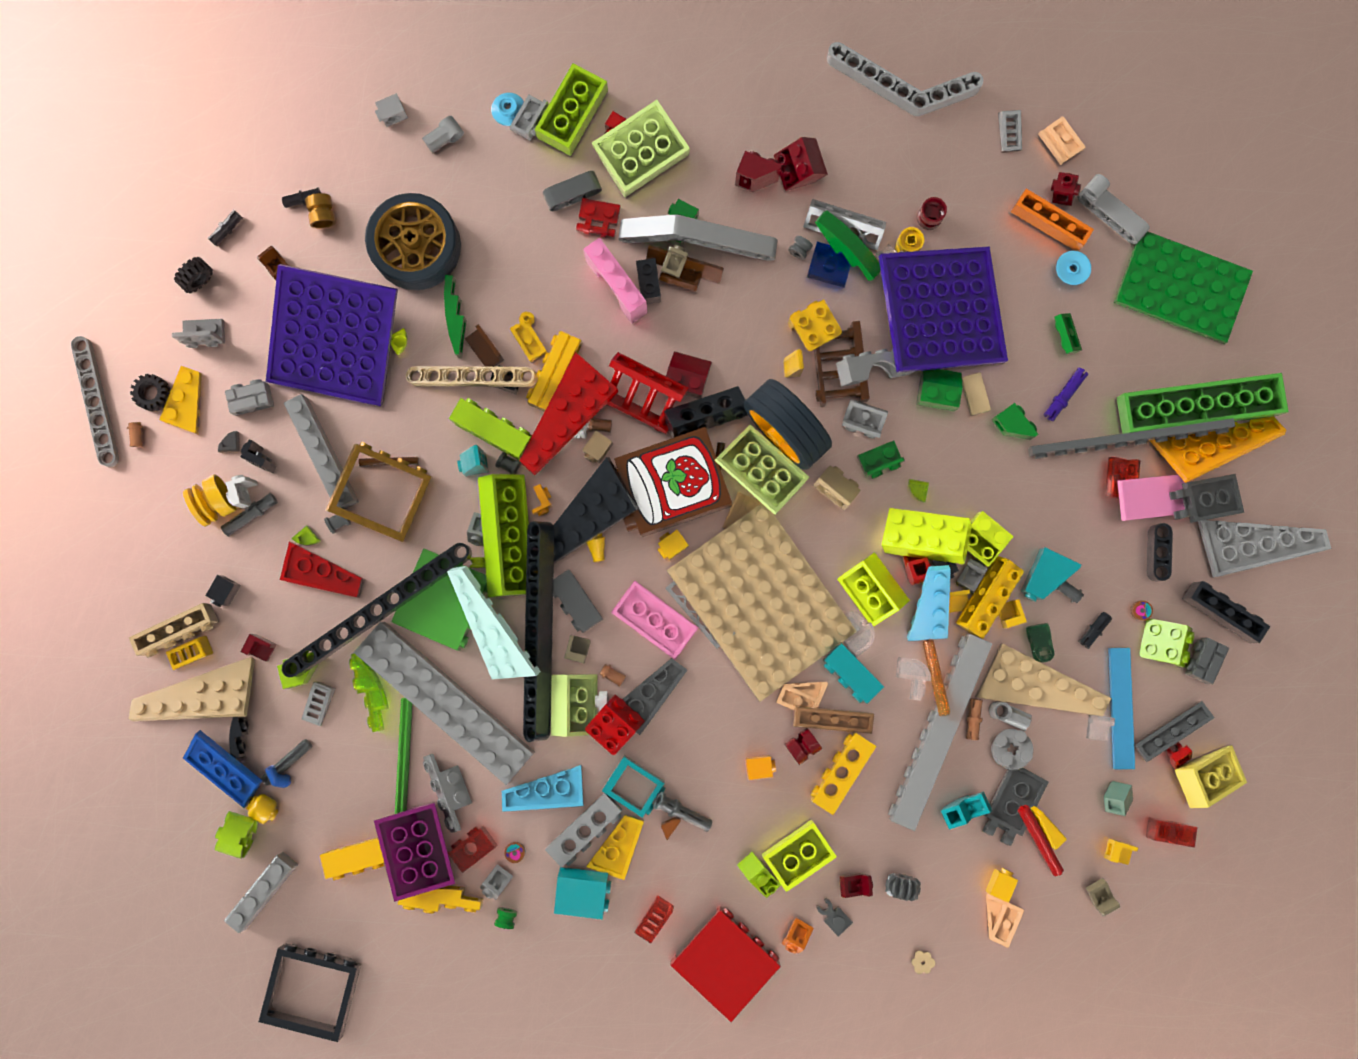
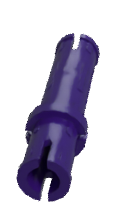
M1077 368L1059 395L1052 399L1053 403L1043 414L1044 417L1049 416L1048 420L1055 421L1062 409L1068 406V401L1088 376V372L1083 374L1085 370Z

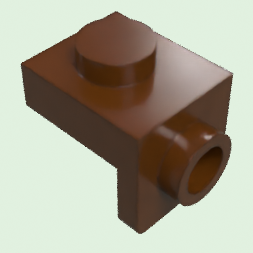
M270 246L257 256V259L265 266L275 280L277 278L278 265H288L273 246Z

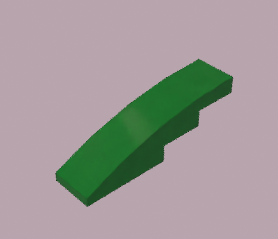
M828 210L824 211L815 221V224L835 253L842 252L852 267L858 266L868 281L875 279L881 271L879 261L860 238Z
M445 275L444 305L448 333L455 355L458 358H462L467 320L464 316L460 315L462 300L459 296L455 295L456 280L453 275Z

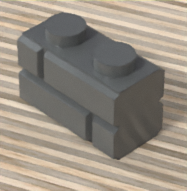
M1201 638L1194 644L1193 650L1195 653L1185 665L1187 669L1185 674L1205 684L1213 685L1229 647L1210 638Z

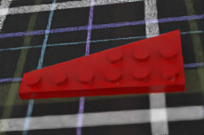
M576 352L519 460L534 476L619 392L617 387Z

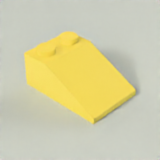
M1232 745L1187 762L1175 770L1190 808H1209L1247 783Z

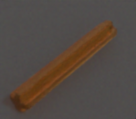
M924 640L923 648L940 717L950 715V708L934 640Z

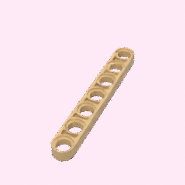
M413 366L406 371L407 381L415 386L531 387L535 385L538 379L536 372L530 367ZM419 371V379L412 381V374ZM437 371L438 378L435 381H431V373ZM451 372L457 373V377L454 381L448 380V376ZM475 372V379L470 382L467 381L468 373ZM493 372V380L487 382L485 380L486 374ZM507 372H512V380L506 382L504 375ZM526 372H531V380L524 382L523 375Z

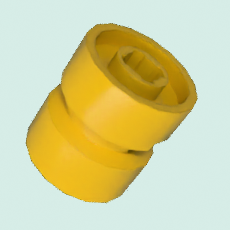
M915 227L905 228L895 243L896 253L920 251L924 244L923 233Z

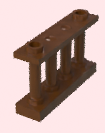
M853 321L850 328L843 330L841 335L835 338H848L852 340V347L850 349L821 353L820 347L814 350L818 390L815 391L816 401L820 402V407H824L826 399L855 396L856 398L859 397V402H867L870 399L868 380L849 389L825 391L824 380L839 378L838 370L822 372L821 360L839 359L849 354H855V357H857L859 354L864 353L860 321Z

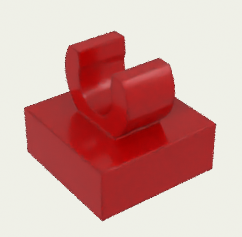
M1179 742L1175 744V747L1178 749L1177 752L1171 751L1170 748L1166 750L1167 755L1170 757V764L1175 770L1192 759V750L1187 745L1182 748Z

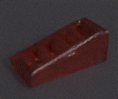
M656 896L634 933L647 942L652 943L672 914L674 906L660 896ZM654 912L655 914L660 916L661 920L654 916L652 913ZM649 919L650 921H652L653 923H655L657 926L652 925V924L649 923L647 920ZM643 926L653 931V933L651 934L648 931L644 930Z

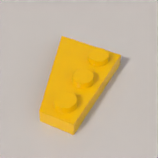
M181 365L160 416V421L198 434L199 428L197 424L200 414L198 407L199 397H201L202 373Z
M625 814L586 867L599 872H606L608 875L625 880L644 820Z

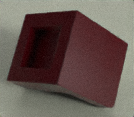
M249 634L240 652L245 655H253L267 662L277 644L257 634Z

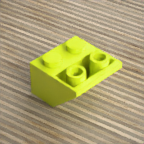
M981 511L971 520L972 529L967 551L986 567H989L1014 536L984 511Z

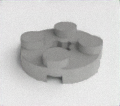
M1006 729L1000 732L994 739L991 752L994 760L999 765L1005 767V769L1019 770L1032 760L1033 744L1024 731ZM1010 744L1017 748L1015 755L1007 750Z

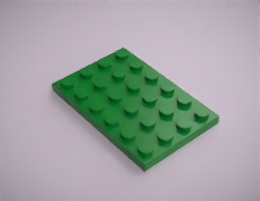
M1147 231L1142 239L1135 244L1114 303L1226 344L1253 270Z

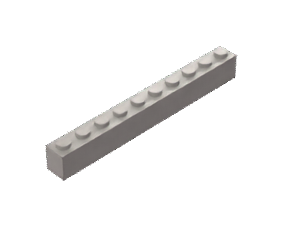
M966 634L965 637H961L958 644L960 648L958 655L953 656L950 664L953 667L950 674L947 673L944 677L943 684L945 686L943 691L937 694L935 710H931L927 719L929 722L928 727L923 729L919 738L921 740L919 748L916 747L912 754L913 763L911 767H907L904 774L905 782L897 790L896 796H898V799L889 809L888 815H890L889 819L892 822L915 831L992 643L972 634Z

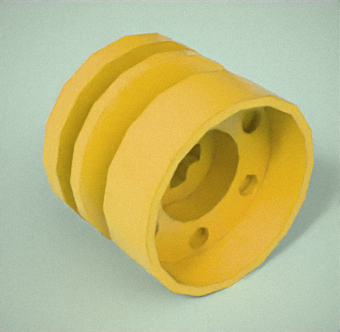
M216 474L204 479L202 487L195 484L192 486V489L187 488L183 491V497L190 512L202 526L210 525L211 521L216 522L218 520L217 512L225 517L237 509L236 506L228 502L226 496L228 492L227 486Z

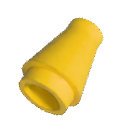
M601 533L587 542L593 562L605 560V536Z

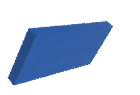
M201 730L195 734L183 756L186 762L243 808L248 806L263 781Z

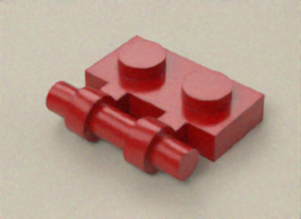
M582 198L579 219L586 220L585 224L577 223L576 231H582L583 234L590 235V233L599 234L604 238H607V236L615 237L616 230L610 229L609 225L617 226L621 205ZM592 221L603 223L602 227L593 226Z

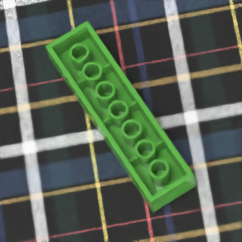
M1282 373L1128 392L1116 397L1122 434L1233 418L1234 422L1279 416L1289 412Z

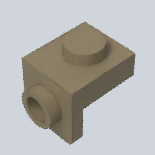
M678 245L670 246L661 271L680 278L688 257V253L685 252L686 249Z
M1104 878L1086 887L1094 907L1102 916H1106L1120 908L1119 902L1113 897L1109 885Z

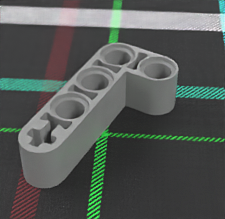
M1096 174L1077 197L1078 200L1131 244H1137L1150 229L1148 223L1107 190L1110 182L1105 176Z

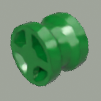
M504 907L497 908L498 918L495 920L494 925L503 929H514L515 923L513 921L517 916V911Z

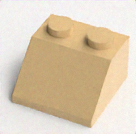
M830 465L813 486L844 511L861 490L858 488L857 482L851 478L848 480L843 476L844 472L840 468Z

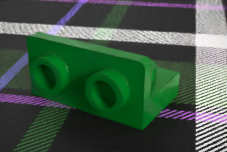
M894 440L857 455L865 477L871 476L872 479L883 475L882 471L886 469L893 471L902 467L901 463L905 461L904 457L901 458Z

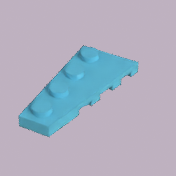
M949 565L928 567L922 586V594L916 605L917 610L912 618V626L907 634L908 641L948 638L951 572Z
M582 765L503 790L502 812L584 806Z

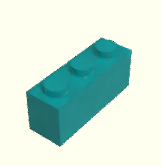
M842 643L836 646L823 659L826 663L824 667L831 674L835 672L840 677L838 682L845 689L849 687L854 692L852 696L859 703L863 701L868 704L884 688Z

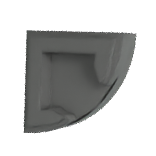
M233 431L228 433L219 443L218 452L240 451L239 432Z

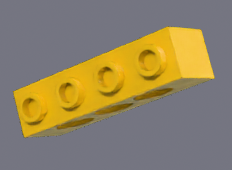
M855 732L852 735L848 734L843 741L844 748L841 752H836L832 759L834 762L832 767L824 771L821 776L823 781L820 786L816 785L810 794L813 803L832 815L836 812L877 747ZM853 749L856 750L858 753L857 758L849 760L848 752ZM839 767L847 769L844 777L837 776V769ZM829 784L836 786V791L833 794L826 793V787Z

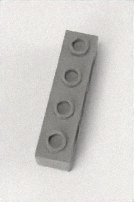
M604 793L552 841L545 850L561 868L565 864L570 866L577 859L575 855L580 850L582 852L586 851L592 845L590 841L595 836L597 838L602 836L607 831L605 827L610 822L614 824L621 818L619 813L622 811V808L613 798ZM603 812L606 819L603 822L597 821L595 813ZM588 826L591 834L588 836L582 835L580 827ZM573 840L576 848L572 850L566 848L565 841Z

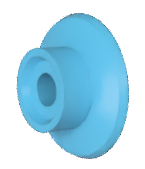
M503 93L497 96L491 107L493 118L501 125L510 126L524 103L523 99L515 93Z
M1068 251L1059 257L1056 271L1063 282L1069 285H1079L1089 278L1091 263L1085 254L1079 251ZM1070 267H1073L1075 272L1071 271Z

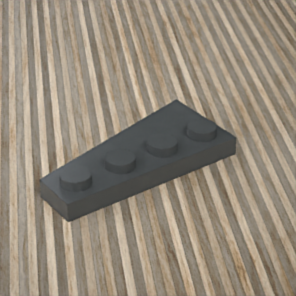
M672 658L623 698L625 703L645 720L636 731L639 735L642 734L687 672L686 668Z

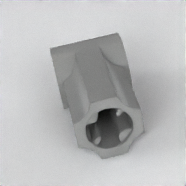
M448 116L439 123V127L422 139L430 151L434 153L447 143L459 140L463 136L464 131L453 116Z
M996 701L989 706V714L994 719L1003 721L1023 731H1026L1032 721L1031 714L1012 707L1005 702ZM999 706H1002L1004 709V712L1001 716L997 714V708Z

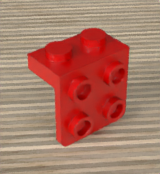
M615 694L585 727V730L610 754L615 755L636 733L645 720Z

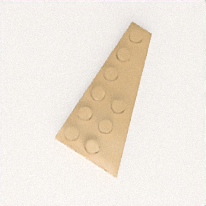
M1004 644L1000 645L975 696L976 698L1098 716L1104 715L1111 700L1110 697Z
M249 657L132 699L128 719L131 721L247 716L255 659Z

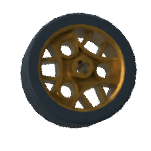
M404 193L393 196L376 208L366 227L365 244L372 263L388 281L398 287L407 290L431 288L443 282L445 275H450L457 266L461 252L459 231L449 212L432 197L420 193ZM417 215V222H408L409 216ZM429 228H434V232L432 234H426V231ZM400 230L398 236L392 237L394 231ZM434 246L440 249L436 257L429 255ZM395 249H398L400 256L388 261L386 256ZM413 258H419L418 263L410 264Z

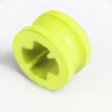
M471 557L469 559L472 562L470 568H485V557Z

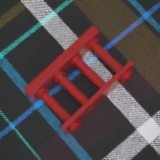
M617 352L609 364L615 370L611 383L617 387L622 374L631 377L633 380L625 398L616 394L606 405H610L653 427L658 432L667 434L669 429L666 425L664 410L673 408L675 401L681 402L689 388ZM640 383L651 388L643 407L632 402ZM658 392L668 396L660 416L650 411Z

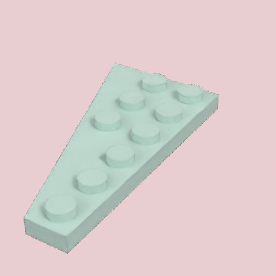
M462 566L447 571L491 679L537 676L541 671L537 666L534 667L528 659L530 655L527 651L523 652L517 644L518 638L500 613L496 614L491 607L493 603L490 598L486 599L480 591V584L469 568Z

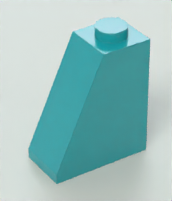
M1046 547L1041 548L1020 592L1025 593L1024 597L1035 602L1036 600H1043L1081 568V564Z

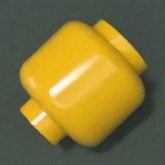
M263 793L258 796L254 795L246 808L248 816L261 824H265L268 820L273 821L279 811L276 809L277 801Z

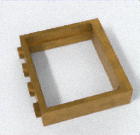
M366 443L354 444L326 507V511L403 542L431 476L427 475V470L417 466L416 469L409 467V462L398 458L395 461L391 459V454L382 450L379 453L372 451V446ZM360 452L422 479L399 532L337 506Z

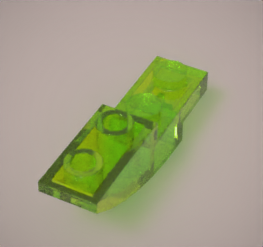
M353 653L349 659L350 669L354 670L355 676L352 680L353 688L357 690V694L366 693L364 705L369 711V716L367 717L368 727L372 729V732L384 730L381 710L389 708L384 688L376 672Z

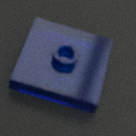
M817 241L807 277L845 288L851 265L842 252L836 254L831 245Z

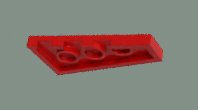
M289 541L280 576L281 581L359 598L363 582L362 577Z

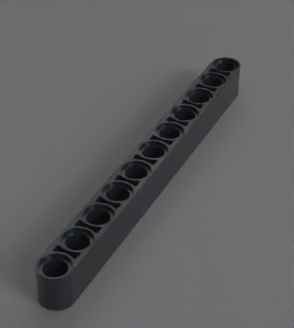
M533 521L527 528L525 651L530 655L528 659L534 667L537 666L541 671L537 676L524 677L523 736L527 742L547 740L550 736L554 526L551 522Z
M464 543L453 545L287 659L282 665V673L289 678L302 676L447 576V571L466 563L472 557L471 548ZM465 547L466 555L459 558L457 555L458 549ZM443 559H448L450 562L447 569L441 568V561ZM427 570H431L433 573V577L429 581L424 579V573ZM413 581L416 584V589L410 593L407 586ZM394 593H397L399 596V601L396 604L391 602V596ZM379 604L382 607V612L376 616L374 608ZM361 616L365 619L363 627H359L357 624V620ZM343 628L348 630V636L345 639L340 635ZM327 639L331 642L329 650H325L323 646ZM309 651H312L314 654L312 662L307 660ZM292 663L297 665V671L294 674L290 671Z

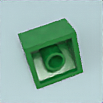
M944 369L922 370L916 405L956 411L960 407L963 389L962 373Z

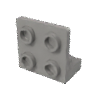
M224 320L183 321V332L172 333V337L188 348H197L198 345L204 344L208 347H217L218 344L225 343Z

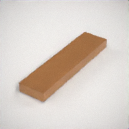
M795 706L793 726L872 734L874 713Z

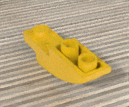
M445 886L399 900L397 905H403V909L407 910L420 908L423 909V912L430 914L435 913V911L438 912L442 904H444L445 908L449 909L462 907L464 911L476 912V910L482 908L484 898L464 895L465 887Z

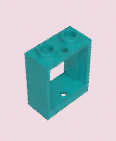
M624 755L602 789V792L643 818L645 814L649 815L653 810L652 802L666 788L663 786L665 784L664 780ZM627 766H630L657 784L642 809L612 790Z

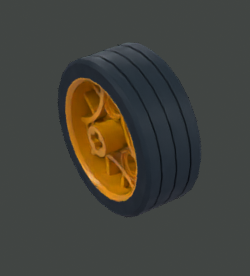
M768 379L744 401V408L758 429L799 468L809 469L832 447V440L821 422L793 392L780 382Z

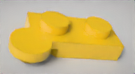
M523 312L519 317L520 323L512 326L510 330L531 363L545 355L547 351L531 327L535 322L534 315L531 312Z

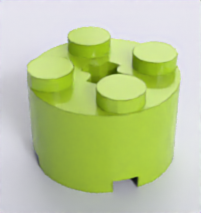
M229 811L225 817L224 826H220L216 832L215 838L218 841L215 845V850L236 858H244L254 841L252 836L253 833L256 834L258 822L253 818Z

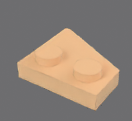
M828 683L784 684L776 703L794 711L795 706L818 708Z
M986 893L989 939L1009 948L1024 909Z

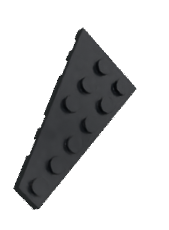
M610 457L605 458L553 525L554 564L639 510Z

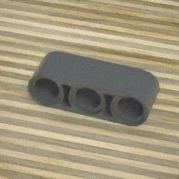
M587 171L546 188L543 191V195L549 210L557 211L582 201V198L587 199L600 193L602 188L595 172Z

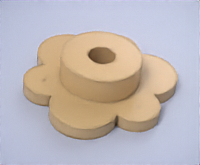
M917 951L914 955L915 958L911 961L912 965L915 966V972L917 974H922L923 972L926 974L930 973V968L935 966V960L931 958L929 952Z

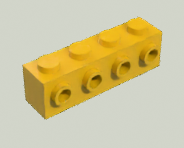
M997 556L962 611L956 624L968 633L984 639L1002 607L1009 599L1013 589L1020 581L1024 570L1011 560Z

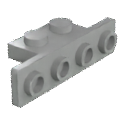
M427 755L423 757V766L425 771L429 772L431 788L436 792L438 807L445 816V826L451 833L460 831L461 828L455 810L471 804L472 801L459 766L457 765L440 772L434 755Z

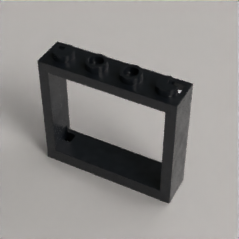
M283 944L277 949L258 1022L339 1042L344 1034L361 964L356 963L352 958H337V955L333 953L321 954L317 953V950L313 948L301 949L297 948L298 945ZM284 957L349 973L336 1026L271 1010Z

